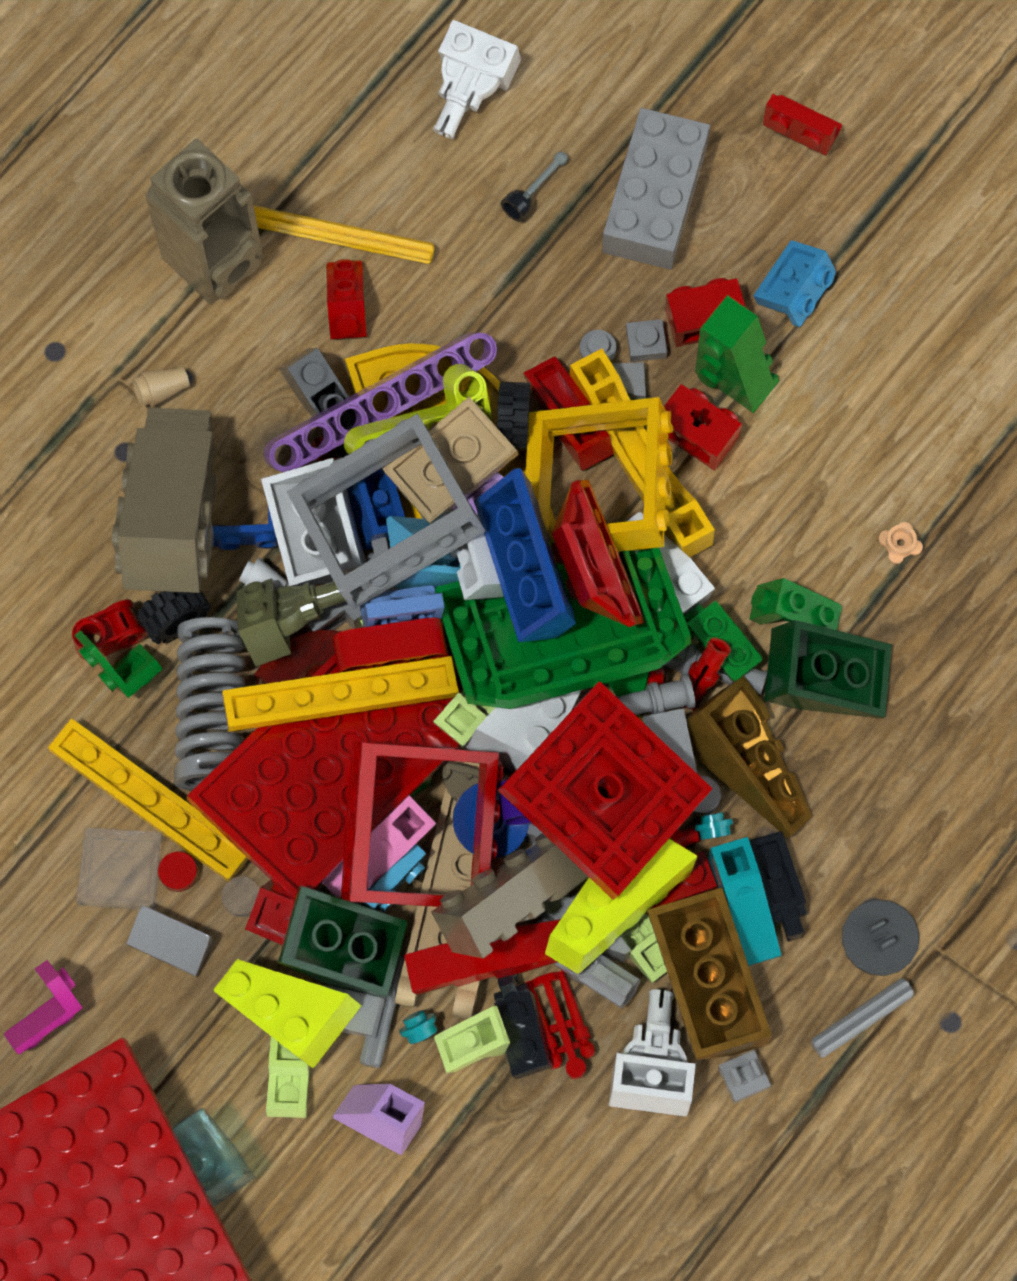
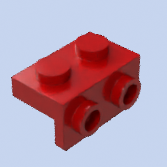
M772 94L765 107L764 126L825 156L828 154L842 128L841 123L784 95L777 96Z

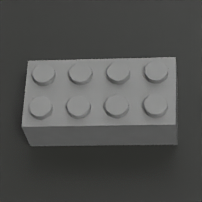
M640 107L604 229L602 253L672 270L707 150L710 131L709 124Z

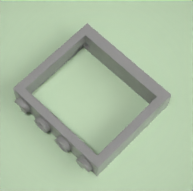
M418 414L399 422L391 430L376 439L367 441L361 448L344 458L335 460L329 467L310 478L302 480L297 486L287 491L339 592L353 610L486 531L432 435ZM422 444L454 500L457 509L348 574H345L312 509Z

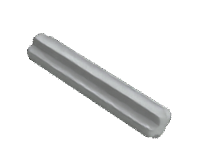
M402 955L398 956L388 997H381L385 1002L376 1037L365 1036L360 1062L367 1067L379 1068L382 1063L396 1006L397 987L405 960Z
M904 978L899 979L815 1036L811 1041L813 1049L821 1058L826 1057L911 999L914 994L912 987Z

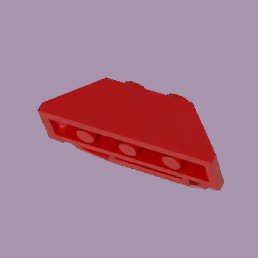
M577 480L571 483L551 533L555 543H552V550L558 563L565 566L569 577L566 579V585L571 597L574 600H578L580 606L625 626L632 627L646 623L590 481Z

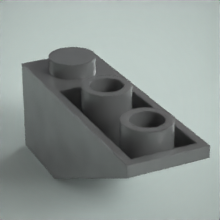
M308 348L279 367L291 389L312 417L349 397L318 348ZM347 409L342 412L340 423L345 430L352 428L356 422V415L352 409ZM344 443L336 447L343 458L349 455L344 448Z

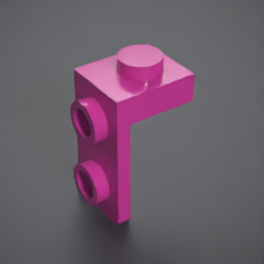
M48 960L36 967L35 970L54 997L4 1033V1036L17 1054L37 1046L44 1036L58 1026L68 1023L78 1011L83 1009L70 991L76 987V984L63 967L56 971Z

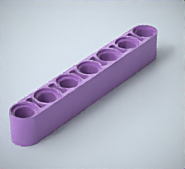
M470 332L462 335L271 439L264 448L265 462L269 467L280 472L297 469L342 445L346 434L351 429L391 418L444 389L443 376L437 370V364L442 357L447 356L451 360L452 366L464 364L475 371L491 363L497 353L494 339L486 333ZM475 339L481 340L484 345V353L479 359H474L469 352L470 344ZM411 374H416L420 379V388L414 394H409L405 388V381ZM383 391L388 397V405L383 411L377 412L372 404L373 397L378 392ZM352 409L356 415V422L352 428L345 430L341 426L340 416L345 410ZM318 426L324 433V440L319 446L311 447L308 443L307 435L312 428ZM286 444L291 449V458L286 464L279 465L274 457L275 451L280 445Z

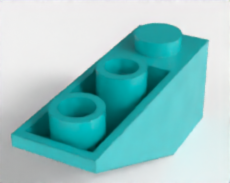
M748 837L711 847L708 860L717 887H722L748 966L781 957L760 871Z

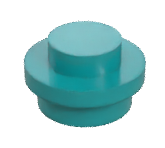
M721 812L701 816L702 824L695 825V830L700 831L701 840L730 835V825L733 824L732 818L724 819V814Z
M424 1010L417 1011L403 1019L405 1026L399 1032L402 1037L407 1038L409 1044L418 1043L430 1037L438 1030L434 1023L437 1019L434 1013L425 1014Z

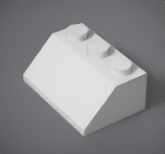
M333 458L261 479L289 586H303V584L308 582L315 585L334 581L287 493L288 490L297 486L302 480L310 478L329 467L335 461ZM347 489L313 508L312 512L344 573L348 574L366 563L349 495Z

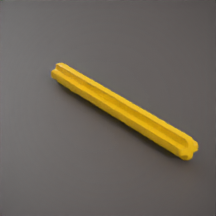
M254 205L257 227L260 229L425 264L431 263L434 256V244L430 242Z

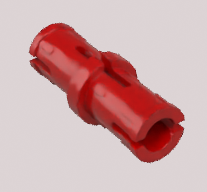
M711 638L699 660L693 662L689 668V678L695 696V708H691V710H695L700 706L701 700L708 688L716 684L719 678L718 671L731 652L730 646L719 638ZM707 666H708L707 671L705 672L704 676H703L702 679L700 680L702 674L704 673V671L706 670V668H707Z

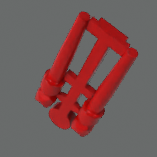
M563 970L555 973L551 972L525 982L536 998L553 1065L551 1069H558L562 1066L563 1060L560 1053H566L568 1057V1062L565 1066L567 1075L572 1079L582 1078L586 1072V1064L582 1059L576 1057L574 1050L580 1047L581 1056L584 1059H589L595 1056V1047L589 1041L591 1038L587 1026H584L565 972ZM558 980L560 981L571 1019L566 1021L563 1019L551 984ZM542 985L544 986L556 1024L548 1026L534 989ZM574 1027L573 1034L576 1042H571L567 1029ZM559 1032L563 1042L561 1047H558L555 1037L551 1034Z

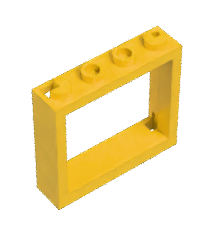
M659 397L529 412L525 475L531 482L535 497L538 500L540 513L550 537L551 547L552 543H555L551 534L553 529L549 530L554 436L647 425L643 520L607 523L617 552L664 547V532L667 530V526H670L669 513L665 509L666 499L671 497V484L667 476V466L672 465V450L668 443V433H673V426L671 424V412L665 410Z

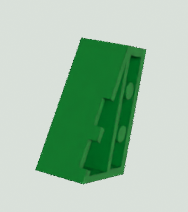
M727 295L700 328L695 373L699 380L710 388H718L753 414L780 382L778 375L770 373L769 367L773 360L767 353L764 355L762 348L767 342L758 316Z

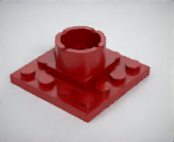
M599 681L498 791L614 900L713 788Z

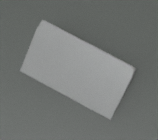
M144 905L141 906L127 941L128 946L197 977L214 943L211 936Z

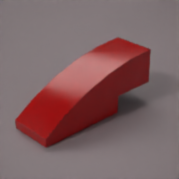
M556 356L523 372L543 411L590 405L588 399ZM606 430L558 435L581 471L614 454L611 439Z

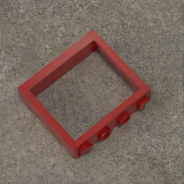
M352 742L341 899L350 902L439 907L442 905L440 900L445 896V894L366 890L377 756L480 763L470 886L473 885L472 879L475 876L490 869L491 862L495 861L497 854V842L493 839L494 823L498 822L500 815V804L498 800H495L496 786L500 784L503 775L502 762L498 761L499 753Z

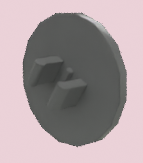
M872 900L860 904L849 914L842 929V945L846 957L856 968L869 975L888 976L900 972L912 962L918 950L919 932L915 920L905 908L892 901Z

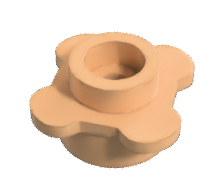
M901 522L889 531H882L879 535V543L886 547L889 553L888 559L894 564H900L903 558L909 555L917 556L922 551L923 545L917 540V535L910 523ZM902 540L904 545L899 546L897 541Z

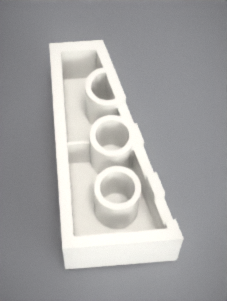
M581 690L512 709L495 707L476 728L466 748L471 751L499 753L498 761L502 762V766L515 772L569 714Z

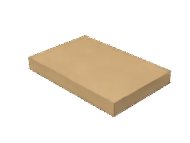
M470 397L429 430L466 497L518 455L514 446ZM422 444L383 468L384 473L429 524L442 518L456 507L454 500Z

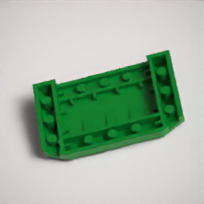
M660 548L618 552L646 622L638 626H625L580 606L578 600H574L567 589L566 579L569 577L564 564L561 565L559 563L557 565L561 571L562 581L569 603L573 609L576 624L554 639L518 642L504 596L464 600L459 581L434 587L435 594L442 593L444 611L441 620L467 704L504 709L520 707L594 687L599 681L605 684L660 669L690 645L691 635Z

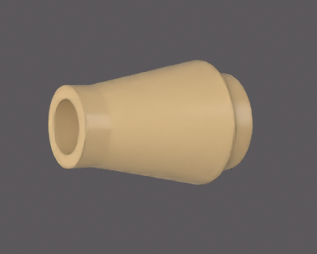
M184 367L140 372L139 377L132 379L136 398L142 407L146 405L153 407L179 391L190 387L188 375Z

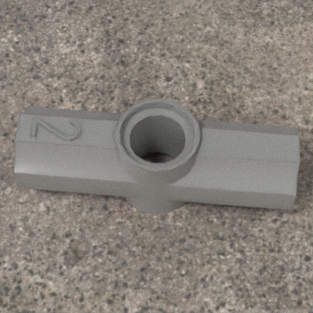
M542 917L536 923L547 922L549 920L545 917ZM603 955L598 956L586 970L579 974L559 962L552 963L569 974L575 982L584 984L620 1009H623L629 1003L640 984V979Z

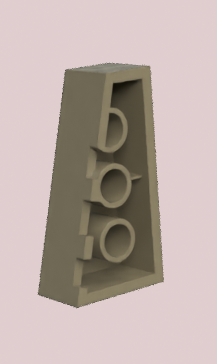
M542 833L535 839L537 844L526 851L525 849H520L504 858L505 864L495 871L489 869L481 872L472 879L473 885L464 891L455 890L445 895L440 900L442 905L432 910L431 913L452 952L485 958L493 951L490 945L491 942L501 938L503 941L508 940L518 932L515 927L517 922L535 919L545 911L543 902L547 899L549 901L561 899L587 879L588 876Z

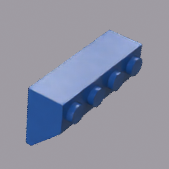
M521 468L513 469L474 500L480 522L486 530L484 535L518 642L554 639L574 626L576 621L531 482Z

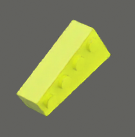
M668 839L614 900L588 878L550 934L545 954L579 974L608 949L624 931L633 927L647 910L660 903L677 884L682 883L691 875L697 855Z

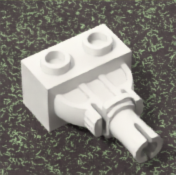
M452 20L438 50L442 61L441 74L443 84L438 93L440 97L446 99V103L436 125L433 127L435 133L441 136L445 133V137L448 139H454L459 123L464 113L470 107L471 110L476 112L482 100L490 97L498 88L505 91L508 90L521 61L518 46Z
M654 989L649 991L648 995L649 1004L644 1041L641 1040L643 1025H635L633 1040L628 1043L622 1054L616 1053L612 1071L609 1106L687 1117L692 1102L695 1063L687 1062L685 1052L680 1046L681 1031L674 1029L671 1045L669 1044L674 994L664 990L662 1005L659 1008L660 990Z

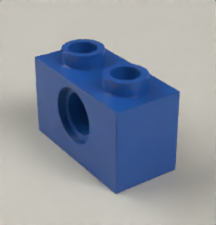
M384 467L347 488L363 551L373 549L371 541L386 537L390 545L386 518L389 516L405 517L396 485L384 473Z

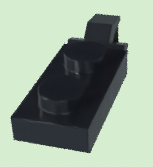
M782 831L749 840L760 871L773 924H782L788 942L803 938L804 930L799 917L807 914L805 909L806 900Z
M518 974L500 979L497 978L501 991L494 993V1000L496 1002L494 1006L498 1007L510 1041L506 1054L512 1077L519 1079L553 1068L535 995L530 991L527 983L520 985Z

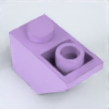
M392 1084L353 1085L334 1113L333 1119L402 1156L421 1127L425 1102Z

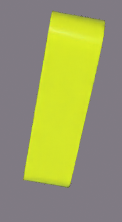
M455 364L449 367L443 377L447 404L357 426L346 434L344 439L346 452L351 454L361 448L366 441L376 439L394 428L399 422L409 419L416 414L419 415L427 429L430 430L435 422L442 420L468 397L473 400L492 422L484 378L464 364ZM470 376L469 387L459 392L458 385L460 381Z

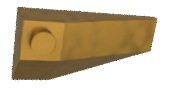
M743 675L686 717L694 756L788 838L800 829L812 817V814L795 774L788 772L780 754L784 751L780 739L774 740L766 720L771 717L767 707Z

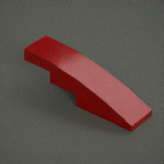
M561 919L516 927L518 932L508 940L503 941L501 938L491 942L490 945L493 951L485 958L454 953L451 951L448 943L405 954L404 958L412 992L418 995L452 984L460 987L494 976L500 979L556 963L557 961L547 956L545 951L550 934Z

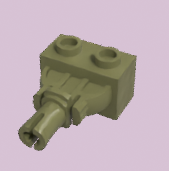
M272 578L263 582H252L237 591L238 632L255 666H259L290 655L291 634L301 629L307 622L322 618L325 608L346 602V600L339 592L334 581L317 588L309 582L300 587L284 586L276 588Z

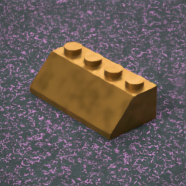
M722 887L647 910L695 1059L702 1060L733 1056L768 1045L772 1034Z

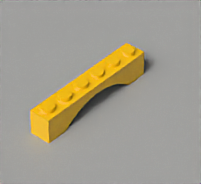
M602 348L570 365V376L588 399L590 405L630 400L619 374ZM644 426L606 430L611 439L614 456L644 503L647 436ZM667 466V476L671 484V497L666 499L665 509L669 513L670 526H667L664 534L688 557H692L713 545L715 529L697 500L685 489Z

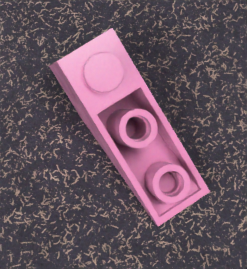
M407 796L371 832L366 890L436 824L410 796ZM343 863L322 883L335 897L340 899Z

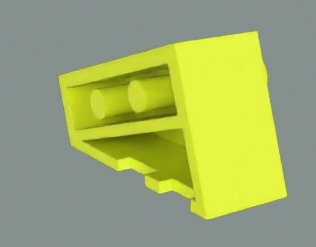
M239 959L234 962L213 989L215 993L313 1069L362 1006L349 994Z

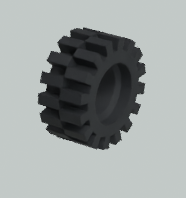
M500 382L497 429L516 450H527L530 383Z
M201 590L199 593L162 591L158 594L156 592L151 596L152 600H146L143 604L144 607L139 608L137 618L154 643H167L171 638L174 640L178 638V626L180 623L190 619L205 618L208 615L206 612L211 609V605Z

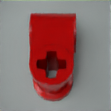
M131 599L118 601L106 609L76 622L72 629V638L76 653L80 658L84 659L78 652L83 645L74 636L79 631L85 636L88 634L100 636L94 645L104 657L121 649L132 647L148 636V633L144 627L140 626L133 611L135 605Z

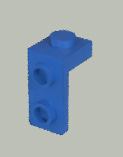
M269 507L268 524L213 527V546H218L222 550H235L240 548V545H255L258 548H274L278 545Z

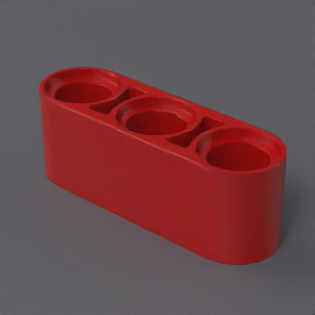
M433 617L341 631L332 637L339 673L449 656L442 621L439 618Z

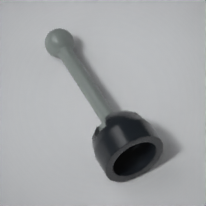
M562 151L557 152L554 155V161L526 191L513 190L508 193L501 201L503 211L513 220L523 221L533 206L531 195L558 166H563L567 163V154Z

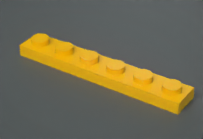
M452 656L222 690V699L228 732L454 698L459 691Z
M72 718L48 746L49 751L227 882L230 883L248 861V858L195 807Z

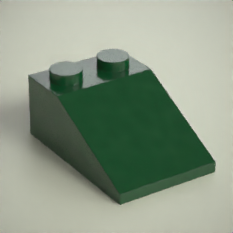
M797 620L774 627L771 630L764 701L801 710L885 718L892 644Z
M299 886L278 963L336 988L377 997H388L408 921L304 886Z

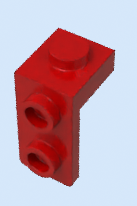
M341 259L336 262H328L326 264L330 339L367 337L362 261Z

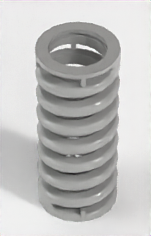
M215 617L195 618L184 621L178 626V638L182 644H180L177 650V656L182 663L177 668V677L181 682L176 688V694L181 702L176 707V716L180 722L175 728V733L180 741L175 746V754L180 761L174 768V784L184 790L192 791L232 753L222 751L235 750L244 741V738L237 733L222 732L228 731L222 690L245 687L244 678L237 674H232L243 670L246 663L244 658L230 654L241 652L246 647L238 632V622L235 620ZM202 628H222V634L201 635L194 633V631ZM201 651H202V652H208V653H210V654H202V655H199V654H201ZM194 670H198L208 673L194 675L191 672ZM197 689L201 691H207L210 693H202L195 695L191 693V691ZM193 709H200L212 712L194 714L190 711ZM198 728L202 730L219 732H204L194 734L190 730ZM193 748H200L205 750H214L218 752H204L195 754L189 750Z

